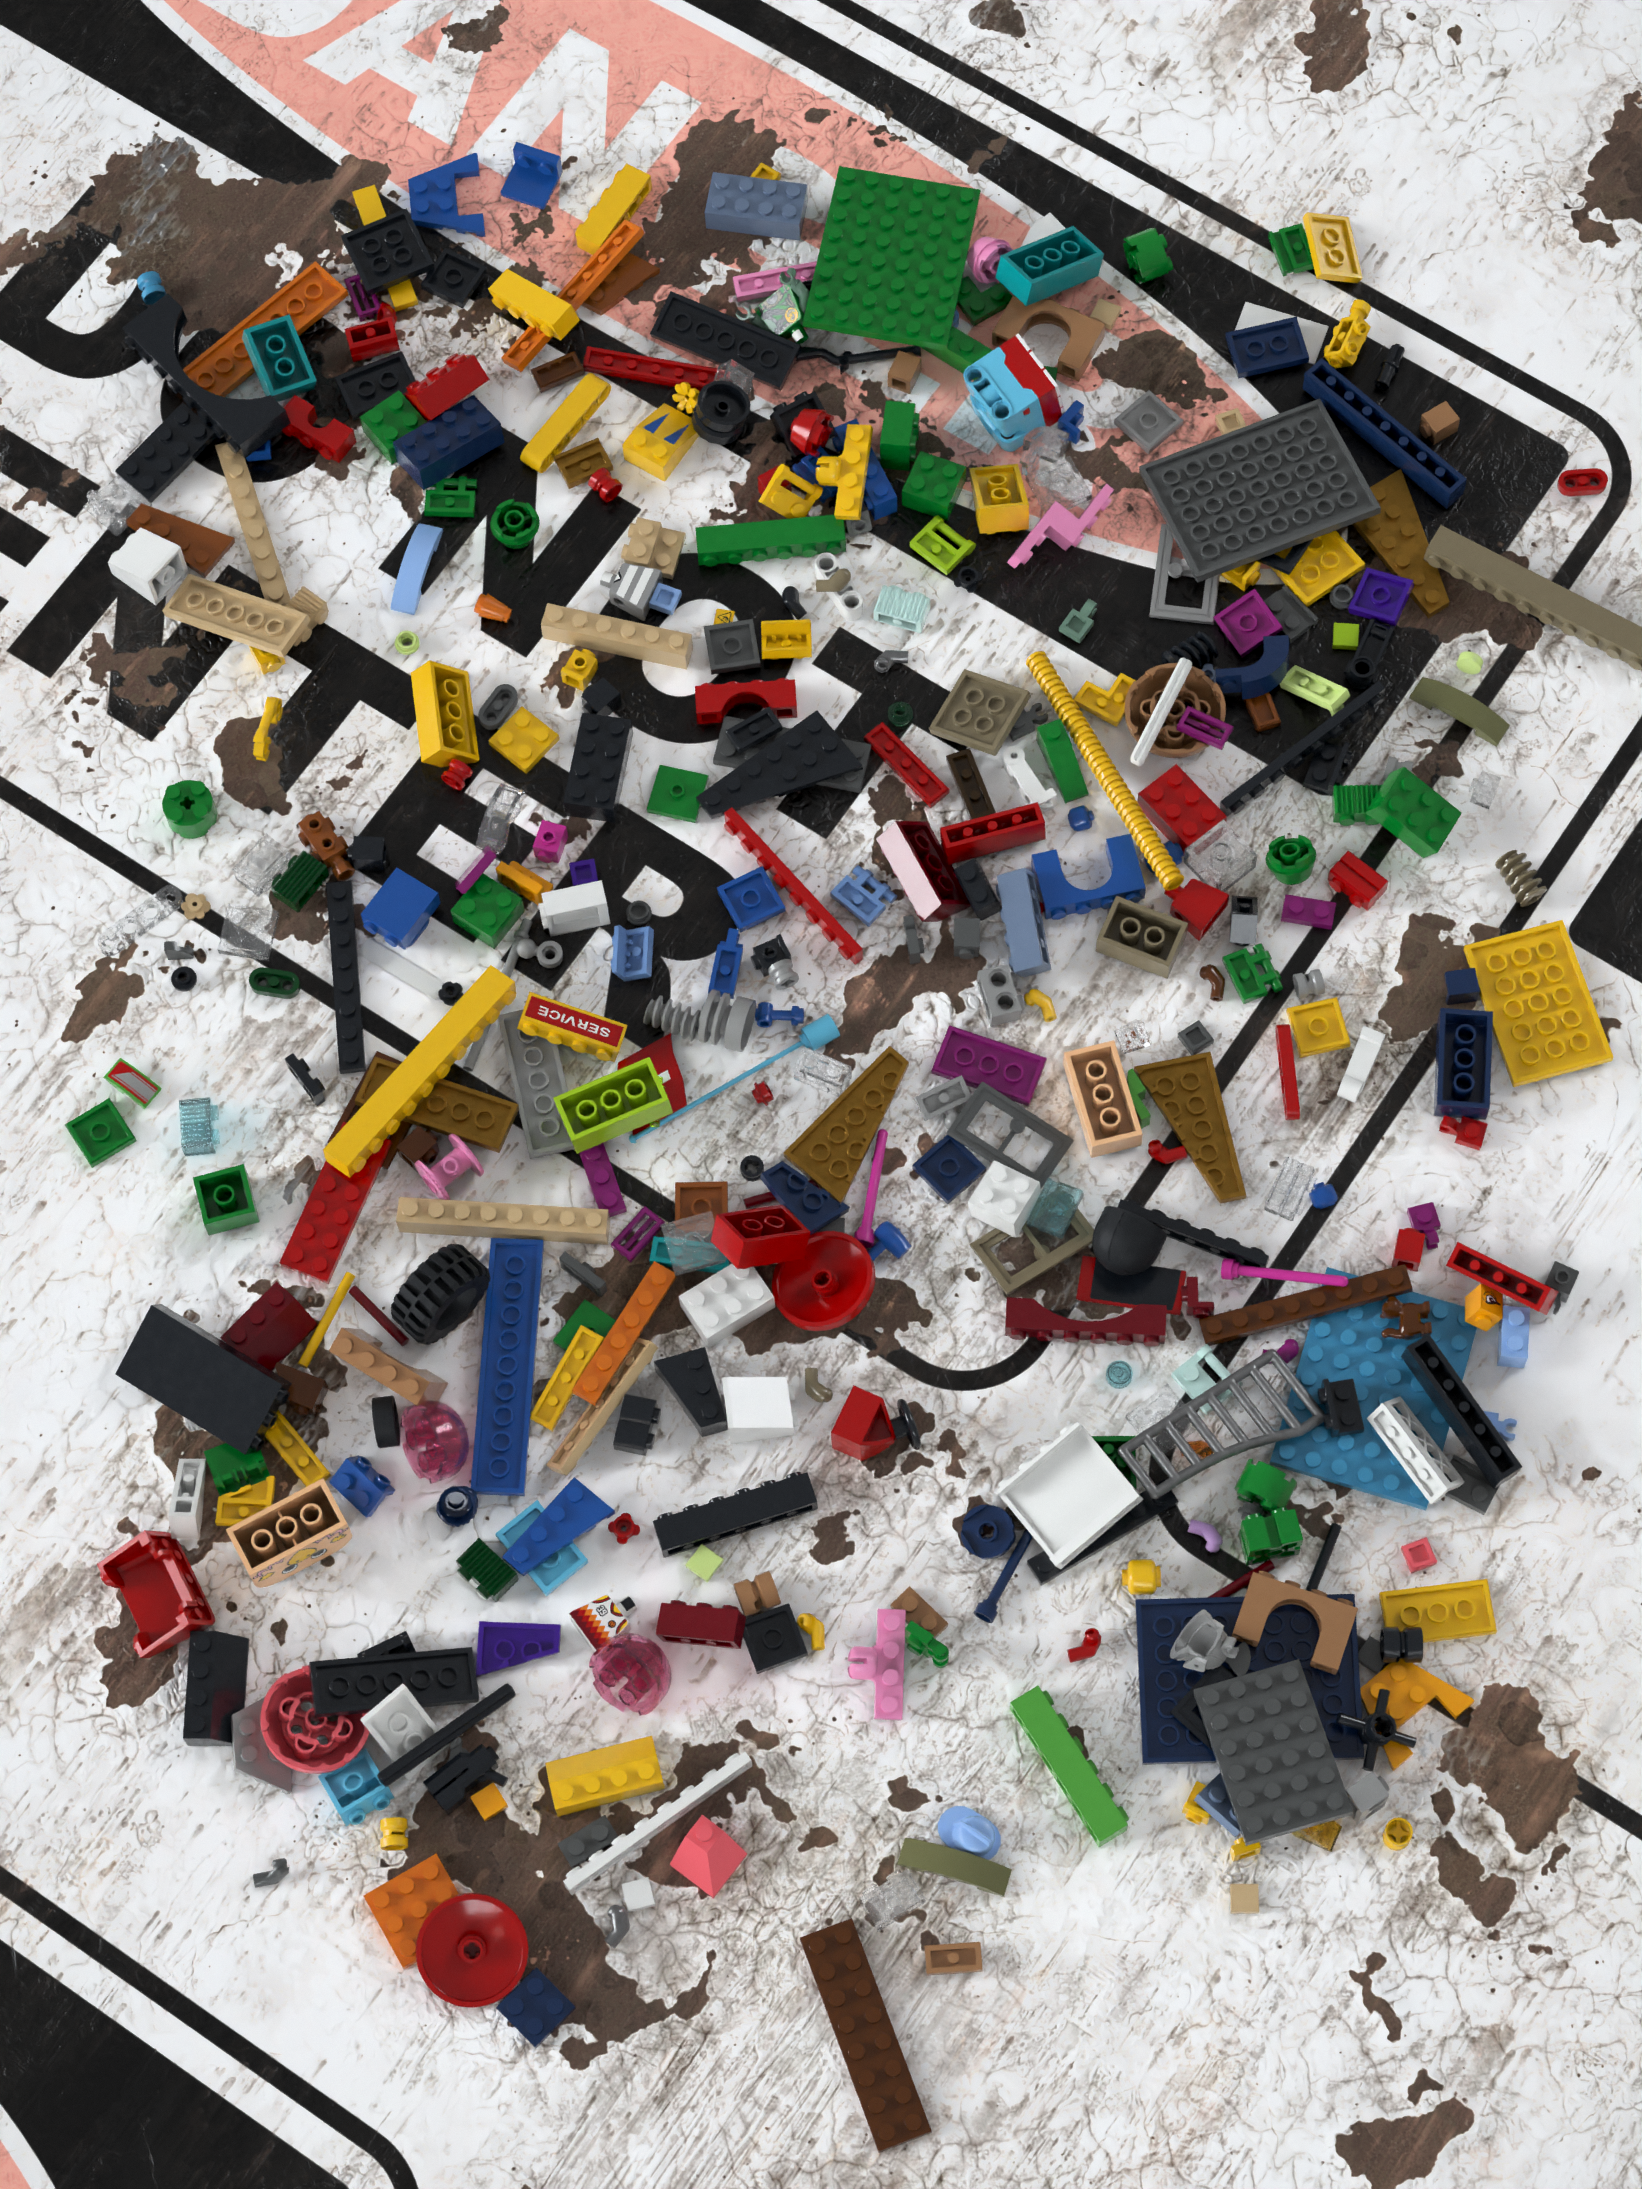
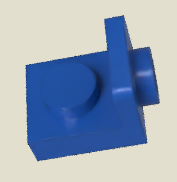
M1078 400L1058 419L1057 432L1064 440L1071 441L1075 445L1080 441L1081 431L1078 427L1084 420V404Z

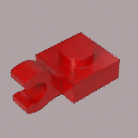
M1444 1116L1439 1131L1455 1135L1454 1143L1480 1151L1488 1124L1465 1116L1462 1117L1461 1122L1452 1117Z

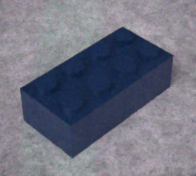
M472 395L434 419L395 440L393 447L396 460L423 490H426L505 442L501 423L475 395Z
M1440 1008L1437 1019L1434 1116L1454 1118L1465 1116L1471 1119L1486 1120L1490 1109L1492 1011Z

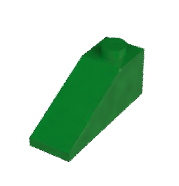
M1061 719L1038 726L1036 741L1064 803L1066 804L1088 796L1089 793L1077 758Z

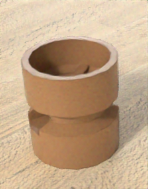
M770 1571L755 1575L754 1581L745 1579L733 1584L745 1617L760 1612V1607L762 1606L769 1609L781 1604Z

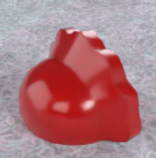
M382 302L377 313V320L380 321L381 319L392 317L395 327L397 322L395 310L390 304Z

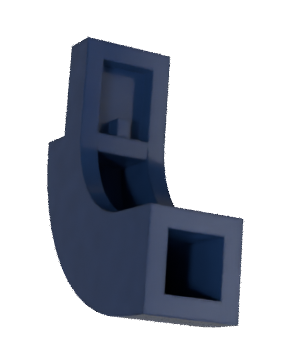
M1288 635L1264 636L1263 656L1253 665L1242 668L1215 669L1216 683L1222 693L1242 692L1243 700L1264 695L1277 687L1285 678L1289 668Z

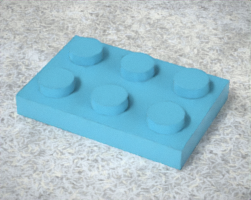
M536 1500L495 1533L498 1540L507 1550L545 1510L544 1507ZM571 1543L566 1548L563 1547L554 1553L550 1559L529 1572L528 1575L547 1597L589 1562L578 1547Z

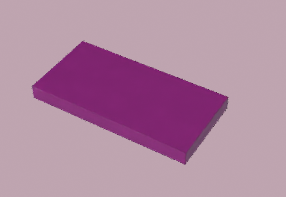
M949 1025L931 1074L949 1080L962 1075L966 1085L976 1089L983 1081L1012 1101L1030 1106L1047 1058Z

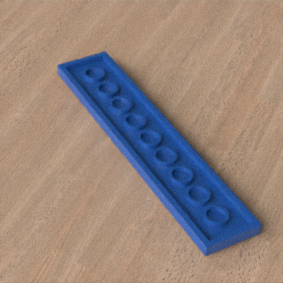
M491 1238L488 1268L490 1282L486 1293L471 1489L477 1495L525 1496L544 1240Z

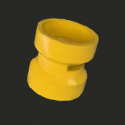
M391 1817L380 1820V1830L383 1832V1838L380 1840L382 1850L397 1851L408 1848V1838L405 1836V1830L408 1828V1820L406 1818Z
M1400 1817L1393 1818L1387 1823L1383 1831V1842L1391 1850H1402L1409 1844L1413 1829L1406 1819Z

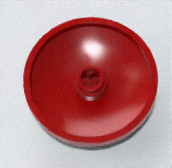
M838 1231L813 1233L809 1236L804 1259L777 1264L772 1278V1294L775 1298V1304L783 1316L799 1328L809 1331H826L840 1327L856 1317L868 1303L875 1285V1266L866 1248L853 1236Z
M482 1893L459 1894L438 1904L422 1923L416 1942L417 1966L426 1985L439 1998L461 2007H482L495 2003L505 1997L518 1984L525 1971L528 1959V1939L518 1915L503 1901Z

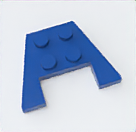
M477 153L470 154L408 179L411 218L416 226L439 230L448 228L456 230V233L465 234V232L476 233V236L486 237L483 213L458 216L455 179L480 176Z

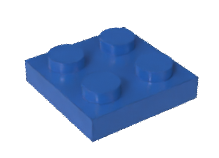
M763 866L717 887V892L740 933L786 911Z

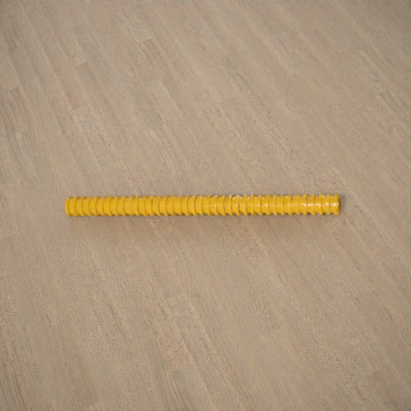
M1044 651L1034 652L1026 660V665L1029 667L1030 672L1037 679L1041 690L1044 691L1045 696L1066 727L1070 737L1073 738V742L1077 744V748L1080 750L1081 755L1084 756V760L1088 762V766L1091 768L1092 773L1095 774L1096 779L1099 780V784L1103 786L1104 792L1110 798V802L1114 805L1126 828L1129 829V833L1136 841L1137 846L1140 847V851L1148 859V864L1155 872L1156 877L1159 878L1160 883L1163 884V888L1165 890L1176 889L1184 881V876L1180 874L1179 868L1176 867L1177 865L1173 858L1169 855L1168 850L1165 849V845L1157 837V832L1154 831L1145 813L1142 812V808L1135 800L1134 795L1131 794V790L1127 788V784L1120 776L1119 771L1116 770V766L1109 758L1108 753L1105 752V748L1101 746L1097 735L1090 728V724L1083 716L1082 711L1079 710V706L1068 692L1061 677L1057 675V671L1054 669L1053 664L1050 663Z

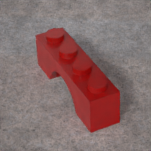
M779 678L776 681L753 680L747 683L730 681L726 684L714 685L713 683H704L701 686H695L698 724L723 723L724 716H726L728 711L743 703H754L765 709L770 707L777 719L798 718L795 679Z

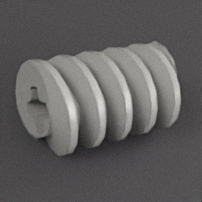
M662 995L656 1001L652 999L646 1008L643 1023L647 1025L652 1021L654 1028H658L661 1025L664 1032L669 1031L671 1028L672 1035L680 1033L683 1039L690 1036V1041L692 1042L699 1029L701 1010H697L694 1015H691V1006H688L683 1012L682 1003L680 1002L673 1008L672 999H669L666 1004H663Z

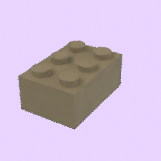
M1116 896L1098 935L1096 952L1168 979L1186 938L1188 923Z

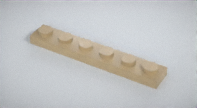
M641 1338L637 1339L595 1406L591 1403L546 1464L553 1472L567 1476L576 1467L579 1458L591 1446L594 1437L606 1425L609 1416L621 1404L624 1395L636 1383L644 1367L653 1359V1355L658 1347L652 1341Z

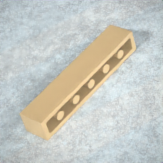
M547 603L541 622L543 639L685 670L688 668L693 651L692 634Z

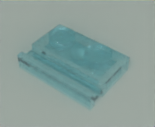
M1048 1177L1027 1220V1226L1036 1227L1042 1232L1063 1239L1084 1196L1083 1190L1062 1182L1052 1181Z

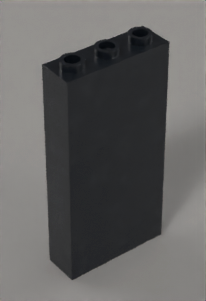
M163 1304L150 1306L115 1373L118 1377L245 1455L252 1454L255 1451L258 1452L263 1447L266 1440L264 1436L268 1428L270 1429L275 1424L278 1418L276 1413L280 1405H283L289 1398L290 1391L288 1390L292 1385L291 1382Z

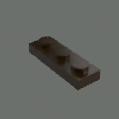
M970 748L947 755V764L969 819L996 813Z

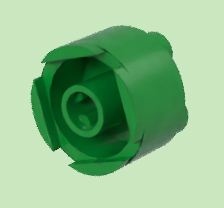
M1155 228L1146 229L1123 239L1126 241V243H1123V249L1129 268H1134L1138 274L1133 276L1139 284L1168 274L1169 271L1173 270L1172 261L1165 252V248H1167L1166 239L1163 234L1158 235Z
M184 780L169 785L166 788L162 808L170 829L187 839L199 838L208 833L211 826L216 823L217 809L211 792L201 781Z
M1248 1459L1234 1489L1238 1494V1500L1243 1503L1249 1502L1253 1504L1255 1502L1263 1507L1264 1513L1272 1516L1271 1512L1273 1510L1287 1506L1297 1481L1292 1478L1288 1482L1284 1479L1286 1473L1261 1461L1254 1465L1253 1459Z

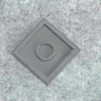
M1148 390L1115 418L1114 424L1147 454H1150L1183 425L1184 420Z

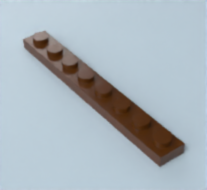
M1403 1264L1348 1279V1284L1344 1287L1325 1285L1199 1319L1205 1345L1212 1346L1388 1299L1391 1296L1413 1292L1406 1265Z

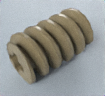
M1512 850L1502 855L1495 862V866L1497 869H1501L1500 875L1505 878V883L1510 886L1511 893L1516 894L1515 900L1520 903V907H1525L1541 898L1547 891V887H1537L1542 882V879H1533L1537 874L1535 869L1527 870L1532 865L1531 861L1522 862L1527 857V854H1517V850Z

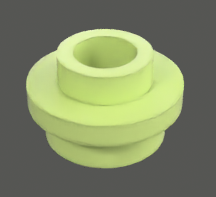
M402 631L395 639V648L403 655L415 653L420 646L418 636L411 631ZM406 642L412 643L409 646H403Z

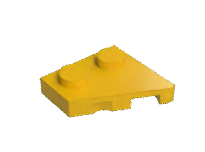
M268 1476L264 1481L254 1485L249 1484L241 1487L236 1492H229L219 1496L215 1520L216 1525L233 1526L273 1505L275 1476Z

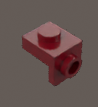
M1187 1277L1186 1286H1181V1302H1186V1315L1197 1319L1213 1315L1214 1302H1198V1277Z

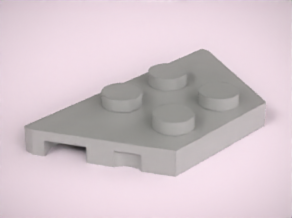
M264 1698L231 1716L234 1771L244 1776H251L257 1782L264 1785L269 1784L282 1790L284 1794H290L292 1792L291 1768L284 1765L272 1754L262 1735L260 1724L261 1709Z

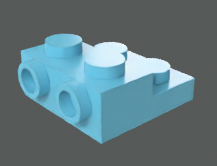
M366 1748L361 1750L345 1766L318 1776L346 1826L349 1824H360L364 1821L366 1814L375 1809L378 1811L385 1809L390 1804V1800L394 1798L389 1787H385L377 1777L379 1770Z

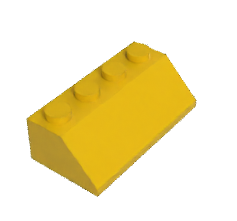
M429 660L411 672L421 762L438 767L449 766L452 759H457L465 764L476 763L479 761L468 671Z
M652 1735L545 1763L558 1817L665 1789Z

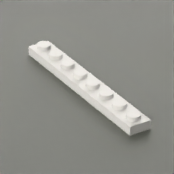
M747 1753L733 1754L724 1762L726 1764L718 1771L713 1769L702 1777L703 1782L696 1787L690 1785L679 1794L680 1798L675 1802L671 1803L668 1801L657 1809L658 1814L651 1819L646 1817L634 1826L635 1830L627 1836L624 1833L615 1838L611 1843L613 1846L605 1852L599 1850L588 1859L590 1862L584 1867L580 1868V1866H577L566 1874L567 1879L563 1881L571 1895L575 1894L751 1768L752 1760Z

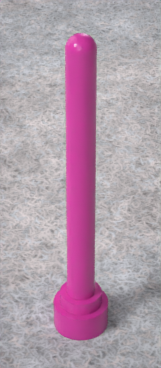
M880 1129L877 1134L862 1224L854 1233V1238L862 1243L865 1248H872L875 1241L872 1222L888 1132L885 1129Z
M1224 1258L1221 1266V1278L1226 1280L1248 1276L1342 1287L1348 1284V1278L1345 1276L1241 1265L1240 1262H1236V1259Z

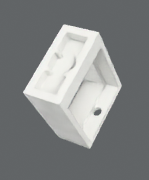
M602 880L541 893L543 903H538L543 929L549 928L550 937L610 924Z

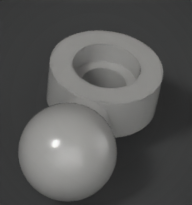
M525 938L520 940L516 947L520 957L529 959L537 956L539 963L546 968H555L563 960L562 948L555 941H545L540 946H536L532 939ZM548 954L555 955L553 959L546 958Z

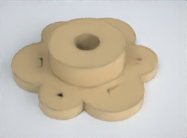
M190 893L185 898L186 902L181 904L182 910L185 911L184 915L188 920L202 919L205 913L211 909L210 903L206 901V897L203 894L197 896L194 893Z

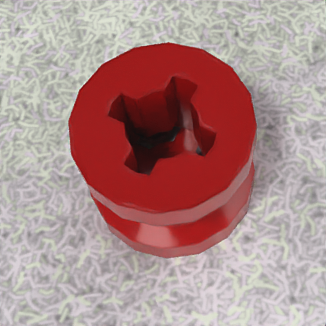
M452 759L449 763L448 771L443 772L441 779L450 787L462 790L465 786L464 781L471 777L473 771L465 763Z

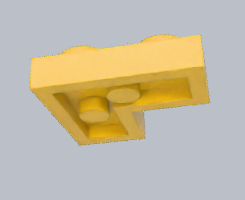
M1120 673L1109 691L1086 680L1074 700L1080 708L1117 727L1125 715V700L1128 690L1136 680Z

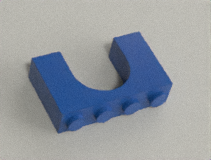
M1131 834L1106 839L1105 851L1112 875L1103 886L1093 890L1076 888L1065 879L1056 849L1032 854L1031 867L1035 875L1039 898L1044 906L1045 920L1050 918L1059 920L1066 917V915L1074 913L1082 915L1098 908L1110 909L1116 896L1134 903L1145 899L1146 887Z

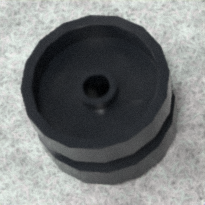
M721 380L705 385L698 394L692 414L694 430L709 443L722 445L730 444L737 440L743 433L750 412L751 404L748 395L741 387L732 382Z

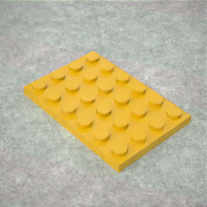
M1563 920L1464 946L1463 950L1469 967L1476 970L1480 989L1479 995L1485 1011L1493 1012L1492 1031L1513 1087L1613 1060L1612 1051Z

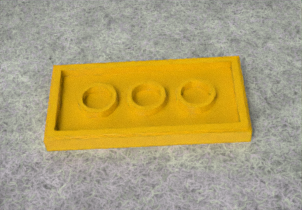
M1488 1579L1379 1592L1384 1627H1398L1400 1631H1403L1405 1627H1421L1423 1643L1497 1633Z

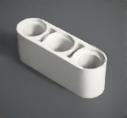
M822 553L815 560L817 580H829L836 571L843 569L837 558L831 553ZM823 567H831V569H829V570H824V569H822V568H823ZM851 579L840 592H826L845 620L854 622L862 617L863 598ZM850 604H855V605H857V606L854 607V608H849V607H847V605H850Z

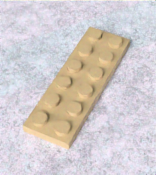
M192 574L187 575L162 610L164 615L171 619L283 658L310 622V618L306 613Z

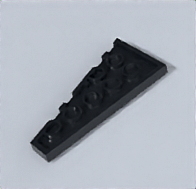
M816 710L698 795L696 801L711 819L724 816V813L731 807L735 811H739L742 807L754 803L760 804L766 802V799L775 796L781 797L814 786L818 782L841 777L842 774L851 771L863 770V765L818 710Z

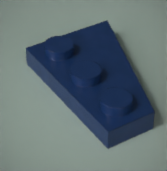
M783 1161L761 1173L760 1179L778 1202L781 1205L783 1204L810 1231V1235L849 1212L850 1207L843 1202L839 1203L830 1197V1193L823 1188L821 1190L808 1182L807 1177Z

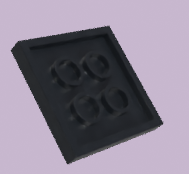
M407 208L341 235L342 242L368 296L435 269L434 263Z

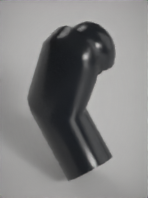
M793 586L785 587L782 592L783 603L795 618L800 620L807 614V611L800 604L799 592Z

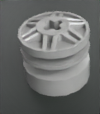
M712 989L700 1013L698 1040L706 1043L710 1038L711 1045H717L723 1035L724 1047L726 1049L743 1052L752 1031L756 1012V1000L737 996L733 1005L730 1006V993H723L720 999V991Z

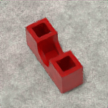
M294 395L284 407L291 424L281 431L287 436L291 437L293 435L298 438L307 448L313 447L318 450L327 460L333 459L340 463L356 443L354 430L335 418L323 428L313 427L312 425L317 420L315 407L300 397Z

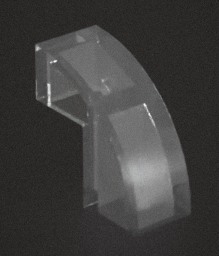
M502 783L498 786L486 809L475 847L484 850L489 845L498 855L506 847L510 824L521 812L524 796L523 790Z

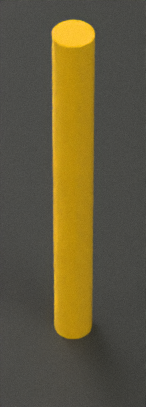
M345 1273L298 1362L299 1366L305 1369L308 1368L355 1279L353 1274Z

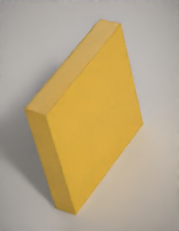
M1337 997L1287 1008L1286 1013L1300 1058L1350 1047L1351 1042Z

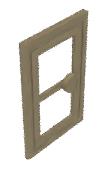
M1061 1187L1037 1203L1022 1227L1023 1232L1035 1246L1034 1256L1037 1259L1036 1262L1011 1277L990 1249L1011 1236L997 1228L969 1245L1008 1296L1092 1244L1094 1229ZM1058 1207L1079 1235L1050 1252L1046 1245H1040L1027 1228V1225Z

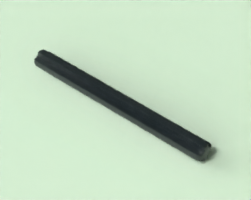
M508 1683L504 1684L380 1771L377 1777L381 1784L388 1787L516 1696L513 1687Z

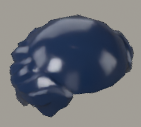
M452 1486L445 1489L436 1505V1512L439 1518L445 1524L452 1527L468 1524L471 1519L475 1518L477 1513V1494L467 1486Z

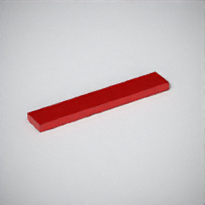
M587 346L582 365L585 372L672 387L682 382H688L691 388H696L699 391L710 382L721 380L728 382L729 370Z

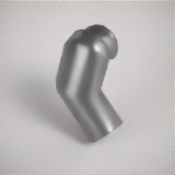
M885 650L875 660V669L882 673L888 671L895 663L908 664V651Z

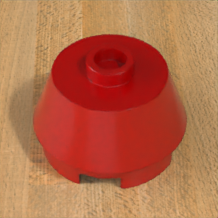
M803 409L791 424L790 441L806 456L810 454L818 457L820 452L817 450L820 446H826L833 428L828 425L829 421L834 420V416L828 414L826 410Z

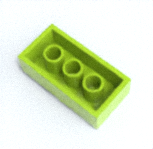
M650 1057L553 1098L577 1154L673 1113L667 1094Z

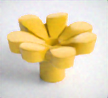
M688 382L676 384L675 390L677 393L673 394L672 398L675 402H680L677 405V410L682 412L686 409L687 413L691 414L696 405L699 390L691 388Z

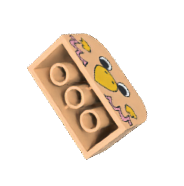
M323 1478L226 1529L250 1578L258 1588L274 1585L343 1548L352 1538L350 1528Z

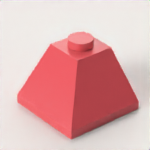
M701 1815L684 1837L670 1862V1866L714 1899L745 1859L747 1853L725 1831L704 1815Z

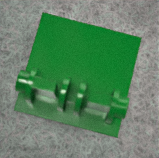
M224 1443L203 1451L220 1496L229 1492H236L241 1487L249 1484L254 1485L266 1480V1477L270 1476L261 1450L245 1455L229 1444Z

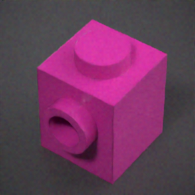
M542 820L533 844L535 857L545 863H559L568 839L567 827Z

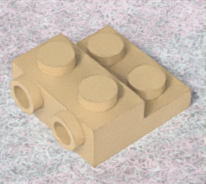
M637 517L636 524L631 523L629 526L628 537L631 539L629 545L624 544L621 559H624V563L659 569L662 571L663 578L673 580L686 539V533L663 528L661 522Z

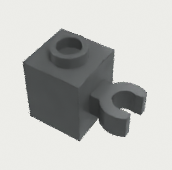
M1557 1261L1554 1262L1544 1284L1559 1291L1553 1302L1555 1305L1554 1315L1559 1312L1561 1301L1567 1302L1580 1272Z

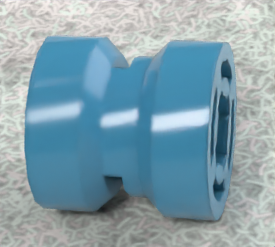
M155 271L145 272L137 278V285L143 291L142 298L147 305H153L166 295L164 287L161 286L160 275Z

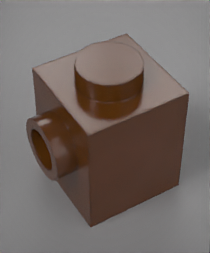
M419 1125L396 1147L399 1156L417 1173L418 1171L415 1168L416 1161L419 1160L425 1165H430L436 1160L439 1152L438 1138L429 1129L424 1131Z

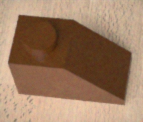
M277 1362L275 1368L278 1375L292 1383L288 1390L290 1391L288 1401L293 1408L292 1410L304 1417H307L308 1414L316 1417L329 1389L326 1381Z

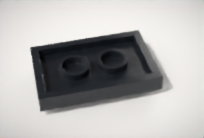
M402 351L335 377L336 384L353 421L359 419L360 416L397 391L404 394L407 391L406 387L416 381Z

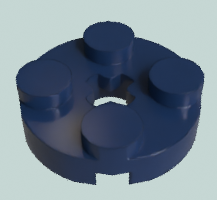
M979 1505L971 1509L963 1520L964 1523L961 1531L963 1545L971 1554L984 1560L1001 1557L1011 1548L1016 1540L1014 1522L1011 1516L1002 1508L994 1505ZM985 1525L990 1528L994 1527L993 1537H982L981 1534L984 1533L983 1527Z

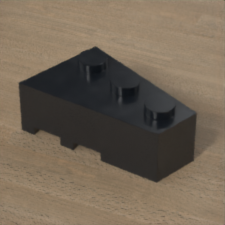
M705 1347L654 1361L656 1373L664 1381L673 1397L676 1398L702 1437L728 1430L727 1420Z

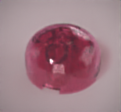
M431 1400L419 1404V1406L415 1404L408 1406L402 1413L400 1427H405L406 1442L402 1443V1446L414 1473L420 1479L426 1478L429 1480L430 1484L456 1475L463 1468L469 1453L468 1433L459 1414L452 1407L440 1401ZM426 1447L425 1451L418 1453V1449Z
M636 1633L614 1635L607 1639L593 1653L589 1661V1667L592 1668L595 1678L593 1682L595 1689L606 1702L623 1713L626 1707L633 1712H639V1716L652 1712L665 1698L670 1689L672 1672L668 1658L654 1641ZM625 1676L628 1681L618 1692L621 1700L619 1701L613 1696L610 1687H615ZM652 1688L650 1696L644 1701L639 1702L640 1699Z

